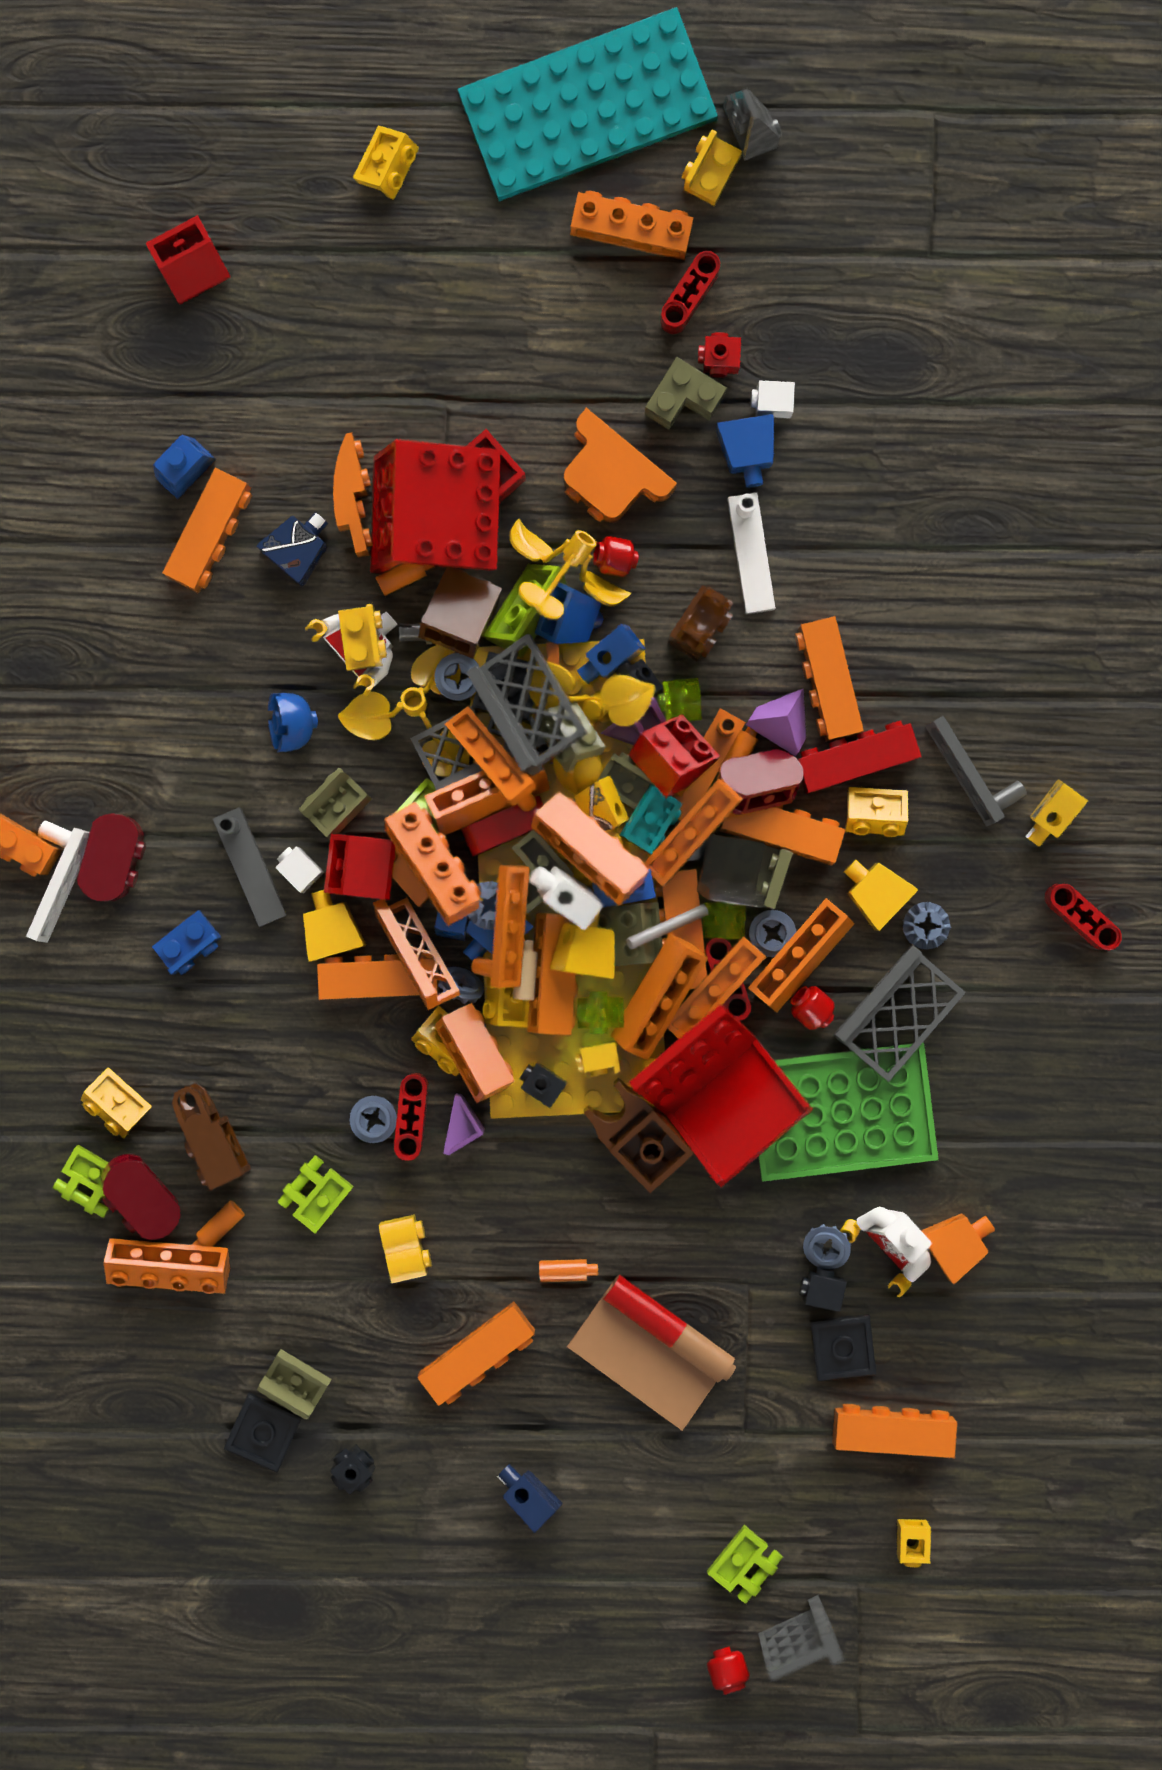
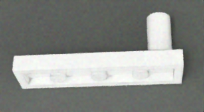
M757 493L728 497L745 614L775 610Z
M44 821L41 824L38 836L65 849L26 937L48 943L79 873L89 832L78 828H73L71 832L48 821Z

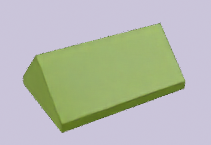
M528 564L486 630L484 638L503 649H507L526 634H530L535 639L537 635L535 630L541 614L535 607L530 606L521 598L518 589L522 583L530 582L538 585L546 592L561 568L551 565ZM563 576L560 582L567 585L565 576ZM528 645L519 651L518 657L523 658L529 648Z

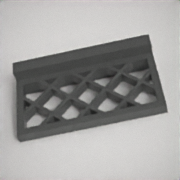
M530 634L523 636L483 666L478 667L475 665L466 672L522 771L534 776L543 769V764L588 734ZM528 645L532 652L529 664L516 662L519 651ZM500 664L508 665L505 681L496 680L491 670ZM515 666L527 669L524 685L511 683ZM534 670L542 671L546 676L543 689L530 687ZM510 687L523 689L519 706L511 705L507 700ZM529 691L542 693L538 710L525 707ZM548 694L558 696L560 700L557 713L545 711ZM524 711L537 714L533 731L524 729L521 724ZM543 715L556 718L552 734L539 732ZM563 719L572 721L577 729L568 737L559 736ZM538 736L551 738L548 751L539 756L535 749Z
M472 706L469 707L475 713V715L477 712H479L477 710H474ZM454 716L410 738L436 791L482 771L477 763L472 765L460 763L464 748L456 739L447 737L449 730L445 726V723ZM532 716L530 726L533 729L535 720ZM491 717L489 726L486 728L492 734L503 737L500 731L493 729L495 722ZM538 736L535 748L538 754L549 749L547 742L541 736ZM430 737L439 739L440 743L436 755L424 752L420 742ZM445 741L460 746L455 761L440 757ZM505 742L504 749L510 754L511 757H514L507 743ZM427 758L434 759L432 766ZM438 761L454 765L451 775L439 781L435 774ZM458 767L464 768L457 772Z
M912 945L903 953L833 1036L889 1082L966 992ZM920 963L930 970L931 983L914 984L913 971ZM935 976H937L942 982H935ZM909 977L910 984H903V982ZM947 985L956 993L948 1003H937L935 986ZM931 986L932 1004L916 1005L915 987ZM898 988H910L911 1005L895 1006L894 993ZM890 999L891 1006L883 1007L884 1004ZM945 1006L938 1014L937 1007ZM933 1007L934 1020L929 1025L918 1026L916 1008ZM912 1008L913 1026L897 1027L895 1010ZM891 1010L892 1027H875V1015L878 1011ZM871 1021V1029H864ZM913 1029L914 1043L907 1048H898L897 1030ZM918 1029H925L918 1037ZM893 1031L894 1048L877 1049L876 1032ZM872 1032L873 1050H860L852 1041L859 1033ZM898 1051H906L899 1059ZM894 1052L895 1065L888 1073L878 1065V1053ZM866 1053H873L874 1061Z
M819 1595L808 1599L811 1610L758 1633L767 1672L771 1681L827 1655L832 1665L844 1660L833 1627Z

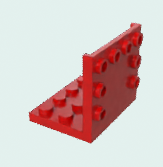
M395 439L374 455L371 529L373 546H371L370 573L382 574L400 563L496 570L500 450Z
M721 1004L629 1082L635 1092L669 1118L720 1187H723L813 1110L755 1035Z

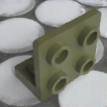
M734 836L717 886V892L769 909H775L793 852L772 848Z
M658 902L603 907L600 909L598 928L614 931L615 966L653 963L663 946L662 936L634 949H630L626 942L627 938L660 924Z

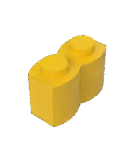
M415 1215L380 1222L379 1231L391 1283L427 1276V1268L432 1267L429 1250H423L421 1239L425 1238L422 1221H417Z

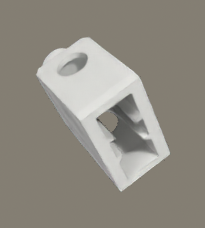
M539 866L530 877V882L538 887L537 891L545 903L584 930H586L603 907L590 887L556 866L550 872Z

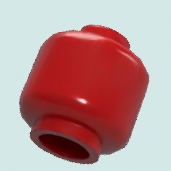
M606 536L601 542H597L595 546L593 563L597 565L599 572L602 574L625 577L629 574L631 568H636L639 554L638 551H634V545L631 540Z
M804 986L793 995L790 1002L792 1005L791 1013L807 1029L825 1028L833 1021L835 1003L819 987Z
M730 1646L713 1651L715 1658L707 1662V1669L714 1689L722 1690L725 1695L745 1688V1682L749 1680L750 1673L743 1653L740 1651L731 1652Z

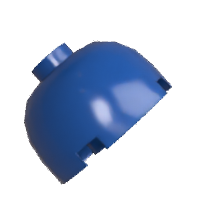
M273 693L270 695L268 711H273L272 720H268L274 749H278L277 752H289L302 748L312 737L313 729L318 726L316 711H311L308 702L299 695L293 693Z

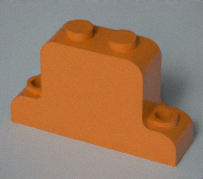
M587 407L577 418L576 433L574 434L585 446L565 469L564 484L567 488L565 494L574 502L579 503L581 500L589 507L587 512L597 521L605 520L609 523L619 521L642 494L654 503L667 500L676 490L677 482Z

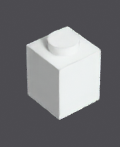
M759 381L757 390L752 389L751 407L756 408V416L773 414L774 418H791L794 409L795 382Z
M290 847L287 848L277 858L280 863L275 867L300 893H304L325 873L300 847H295L293 850Z

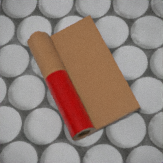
M620 1274L608 1287L567 1346L682 1431L715 1383L720 1382L722 1379L727 1381L736 1369V1366L733 1365L735 1360L733 1356Z

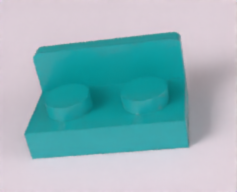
M650 784L620 835L645 852L652 854L665 840L666 836L664 834L669 825H673L680 817V808L683 803L672 796L666 798L655 785Z

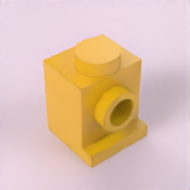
M615 1041L580 1047L581 1054L575 1055L578 1073L590 1071L591 1076H598L609 1073L608 1068L614 1067L615 1073L621 1072Z
M897 1519V1558L899 1562L913 1568L921 1567L922 1563L930 1564L931 1527L927 1520ZM908 1539H917L914 1546L907 1545Z

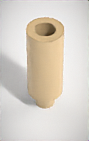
M524 940L521 987L513 988L514 999L534 1000L538 952L533 951L534 940Z

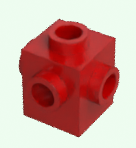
M715 332L711 336H705L704 346H698V364H703V373H710L709 376L714 378L727 377V374L739 373L741 337H728V334L723 332Z

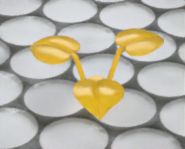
M520 518L512 526L509 535L510 542L514 549L527 559L535 562L541 559L547 563L561 552H564L563 559L566 563L546 592L538 585L530 582L522 583L518 589L521 598L530 606L535 607L544 617L558 619L562 616L564 612L563 604L550 595L570 566L578 567V565H582L579 580L585 583L583 586L584 590L595 600L606 606H616L631 595L630 592L587 571L588 563L592 559L590 553L596 546V541L586 532L576 531L571 540L566 539L563 545L552 551L543 540L523 525Z
M435 645L422 653L416 659L411 669L413 683L421 687L406 689L402 693L401 702L397 703L396 708L392 712H389L390 704L385 696L378 692H370L367 697L360 694L354 698L338 714L340 722L349 732L359 738L373 741L379 740L391 732L392 725L389 718L395 717L401 709H404L410 716H420L426 728H431L432 726L425 714L427 702L424 694L428 693L431 689L435 694L441 695L435 684V670L444 657L455 652ZM459 665L457 673L455 675H451V677H447L451 680H455L457 685L461 677V670L459 668ZM449 731L447 737L456 739ZM433 738V740L426 742L422 747L423 751L436 755L440 740ZM445 741L440 757L455 761L460 746ZM464 749L460 763L469 765L470 755ZM427 758L432 766L434 759ZM438 761L435 770L436 776L449 777L454 765ZM458 767L457 772L464 768Z
M547 662L569 701L583 702V711L590 718L592 726L608 712L614 724L619 726L632 725L641 719L651 704L655 690L654 685L621 675L608 679L604 683L602 690L595 692L590 697L587 694L570 696L568 694L575 688L573 676L564 667ZM534 670L530 687L543 689L546 678L544 672ZM529 691L531 699L539 706L542 693ZM548 694L545 710L559 706L560 700L558 696ZM598 755L577 761L574 769L569 772L564 770L561 763L555 757L553 760L554 770L559 781L574 794H579L597 782L602 770L601 760Z

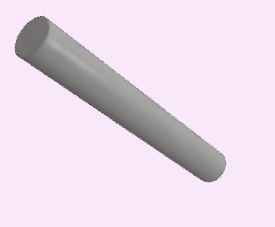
M704 904L627 938V945L630 949L641 946L707 916L708 909Z

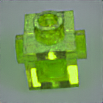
M698 678L663 681V694H658V706L661 711H665L667 721L681 714L688 721L702 720Z
M716 897V903L704 902L708 909V915L703 917V938L741 939L743 936L745 937L746 904L734 903V897Z
M589 992L590 998H578V1028H590V1034H608V1028L624 1027L623 997H607V992Z

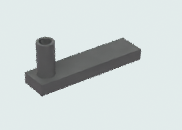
M941 716L925 726L986 826L1005 817L1002 812L1004 809L1027 796V791L1020 781L1012 783L992 796L945 717Z
M236 808L213 818V822L258 926L262 927L287 916L242 808Z

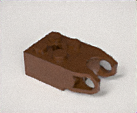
M702 585L672 630L667 643L696 662L700 656L706 658L717 641L713 637L716 631L722 634L733 616L729 612L733 602L708 586L706 588Z
M617 1078L614 1081V1087L618 1090L624 1101L623 1109L616 1115L609 1116L588 1105L584 1109V1114L594 1125L598 1138L651 1193L688 1160L694 1152L671 1121L659 1109L635 1092L632 1087L628 1086L620 1078ZM656 1144V1150L652 1148L645 1150L646 1145Z
M194 1083L174 1092L173 1109L187 1140L184 1142V1147L191 1159L195 1157L199 1169L196 1171L202 1185H208L209 1190H212L248 1172L251 1166L227 1115L222 1118L220 1117L208 1091L199 1084ZM187 1093L194 1096L196 1100L194 1107L188 1105L186 1101Z

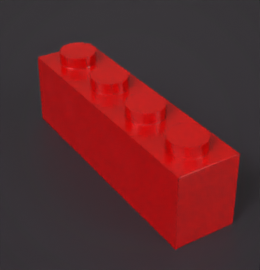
M901 720L885 725L886 731L875 734L872 729L857 734L858 740L849 743L846 742L845 738L828 743L830 749L821 752L818 751L817 747L800 752L802 758L797 760L801 763L804 771L802 784L805 794L922 757L911 723L903 725Z

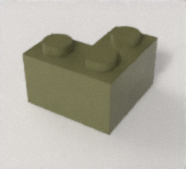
M676 357L647 403L644 415L670 430L684 406L710 421L725 397L727 387Z
M534 830L512 847L515 853L531 870L529 872L526 912L530 913L544 901L537 891L538 887L530 882V877L537 867L540 866L550 872L556 866L571 876L574 874L547 842Z

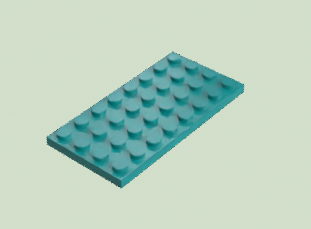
M677 7L457 88L499 201L718 120L717 111Z

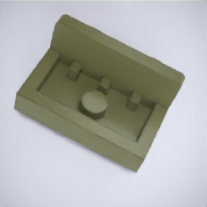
M572 702L571 705L588 734L555 756L566 772L572 771L577 761L601 755L606 748L577 702ZM559 706L548 708L546 711L557 713ZM544 715L540 732L552 734L556 718ZM563 719L559 736L568 737L577 731L572 721ZM542 737L550 745L551 738Z
M621 752L620 756L613 753L598 780L610 775L622 803L635 810L648 787L653 783L641 769L634 766L635 762L627 754Z
M338 768L325 779V782L313 794L306 798L299 811L330 840V835L339 834L372 798L341 768Z
M280 1349L257 1390L267 1398L274 1400L291 1410L294 1414L307 1420L331 1379Z

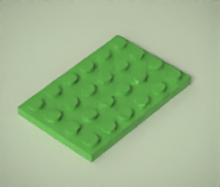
M924 1042L889 1082L883 1079L852 1051L775 1060L813 1110L758 1156L762 1182L939 1160ZM913 1043L900 1044L898 1048H907ZM894 1045L877 1047V1049H891L894 1048ZM873 1048L860 1049V1050H873ZM898 1051L899 1059L906 1051ZM894 1052L878 1053V1065L887 1073L895 1065ZM866 1053L874 1061L873 1053Z

